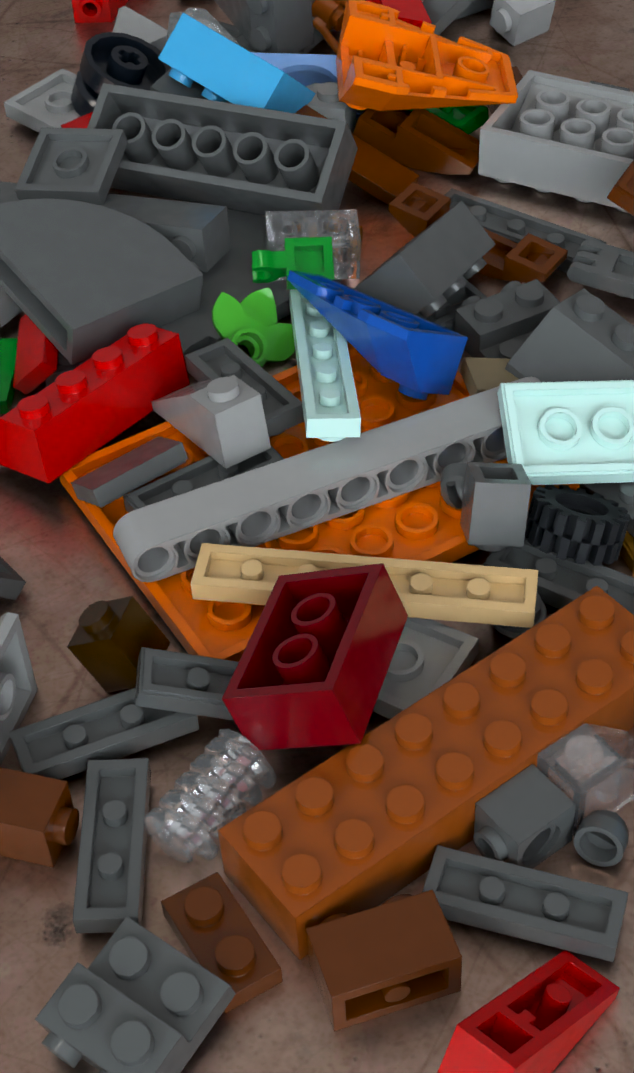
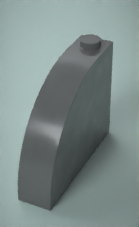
M24 199L0 203V286L71 365L92 357V354L98 349L110 346L127 335L128 330L136 325L148 323L159 328L200 310L201 292L204 284L200 268L194 262L189 261L162 234L136 218L104 206L67 199Z

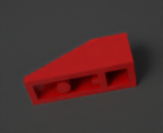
M564 950L458 1023L437 1073H552L616 999L620 988L573 954Z

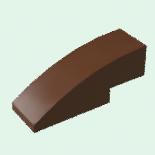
M367 108L358 118L353 135L408 168L447 175H470L479 164L480 141L426 109H414L410 115H407L401 110L377 111Z

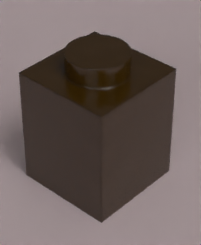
M129 596L110 601H98L89 605L81 614L79 625L67 648L106 692L136 688L137 662L141 647L167 651L171 642L135 598Z

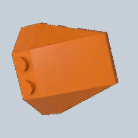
M365 0L346 1L336 56L339 102H344L356 110H366L369 108L377 111L516 103L518 92L509 55L463 36L459 37L458 42H454L434 34L436 25L423 21L421 28L398 19L400 11L385 5Z

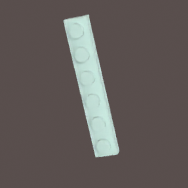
M289 289V306L306 438H318L327 442H337L346 437H360L361 415L347 340L297 289Z

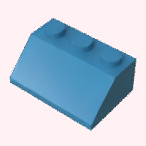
M182 13L158 57L160 61L172 67L168 75L189 88H191L194 81L204 86L205 88L201 95L208 100L229 101L232 104L295 113L311 102L316 94L284 71L185 13Z

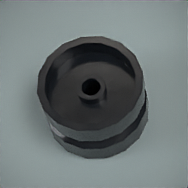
M114 32L94 35L86 42L81 58L80 71L77 72L71 94L74 109L80 116L93 112L103 83L150 90V87L171 67L158 59L161 52L155 46L141 38Z

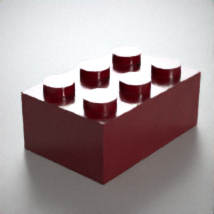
M383 563L281 575L278 577L222 697L225 706L251 751L361 744L408 618V614Z

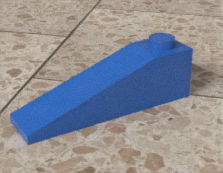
M293 270L289 271L287 280L382 376L399 383L398 391L400 393L420 400H427L428 394H450L468 337L325 276Z

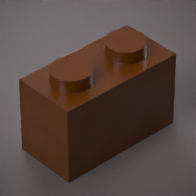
M433 889L416 895L400 894L388 899L380 906L351 915L347 913L335 914L324 919L319 925L306 928L309 964L334 1032L461 991L462 955Z

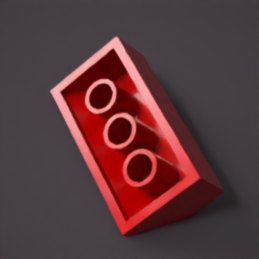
M148 323L136 325L128 330L127 335L110 346L95 351L90 359L75 369L58 375L55 382L35 395H30L20 400L15 408L0 417V465L49 484L153 411L152 401L190 385L179 333L158 328Z

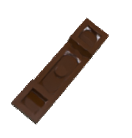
M412 182L389 203V212L409 233L416 237L450 210L451 198ZM484 228L496 245L483 256L487 264L477 273L510 282L520 281L521 283H527L535 279L539 282H544L567 258L568 250L530 233L519 243H516Z

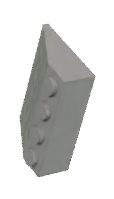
M529 70L516 85L518 92L516 103L500 104L480 128L478 174L494 178L501 183L512 182L532 187L539 192H553L573 197L580 202H594L628 213L609 200L607 196L634 160V92Z

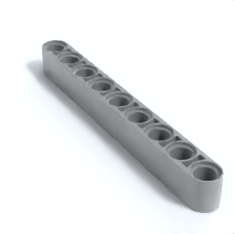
M531 376L521 378L509 383L541 381L538 378ZM499 386L362 432L360 437H348L341 441L333 442L133 510L117 521L113 529V537L134 578L141 582H154L195 568L202 543L255 547L441 481L443 469L449 464L458 462L493 463L505 459L507 455L497 394Z

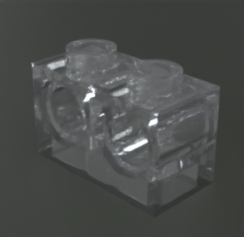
M357 209L265 211V250L284 251V238L332 237L334 279H360L361 235ZM281 277L276 281H286V277Z

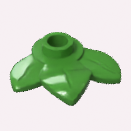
M267 287L252 292L240 303L225 292L219 294L213 305L212 322L222 339L229 338L235 345L241 344L247 347L249 357L261 367L266 362H283L295 352L292 324L277 323L276 304L270 288Z

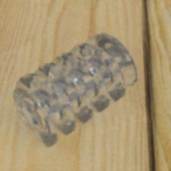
M220 729L218 737L212 739L205 746L204 754H200L190 763L189 772L183 773L176 779L174 790H169L160 798L159 808H153L145 815L144 825L154 842L172 858L189 863L193 860V855L196 854L201 858L212 860L218 855V847L212 839L219 840L218 829L247 811L245 805L254 807L262 801L263 795L259 787L265 789L272 788L276 784L277 776L261 751L249 739L236 731Z

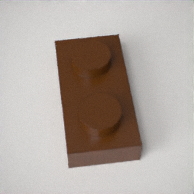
M218 872L161 901L163 914L190 959L228 983L236 993L225 1009L224 1014L283 982L281 967Z

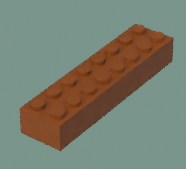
M595 586L364 735L361 744H350L218 829L225 875L293 954L301 960L308 955L306 928L319 925L324 919L335 914L347 913L351 915L377 907L429 871L437 845L459 850L473 840L475 803L531 764L535 765L547 778L555 783L634 727V615L599 586Z

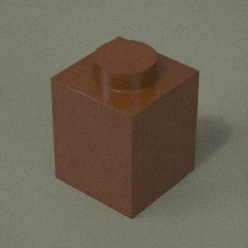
M0 767V856L54 868L63 846H69L73 842L79 826V811L73 806L68 782Z

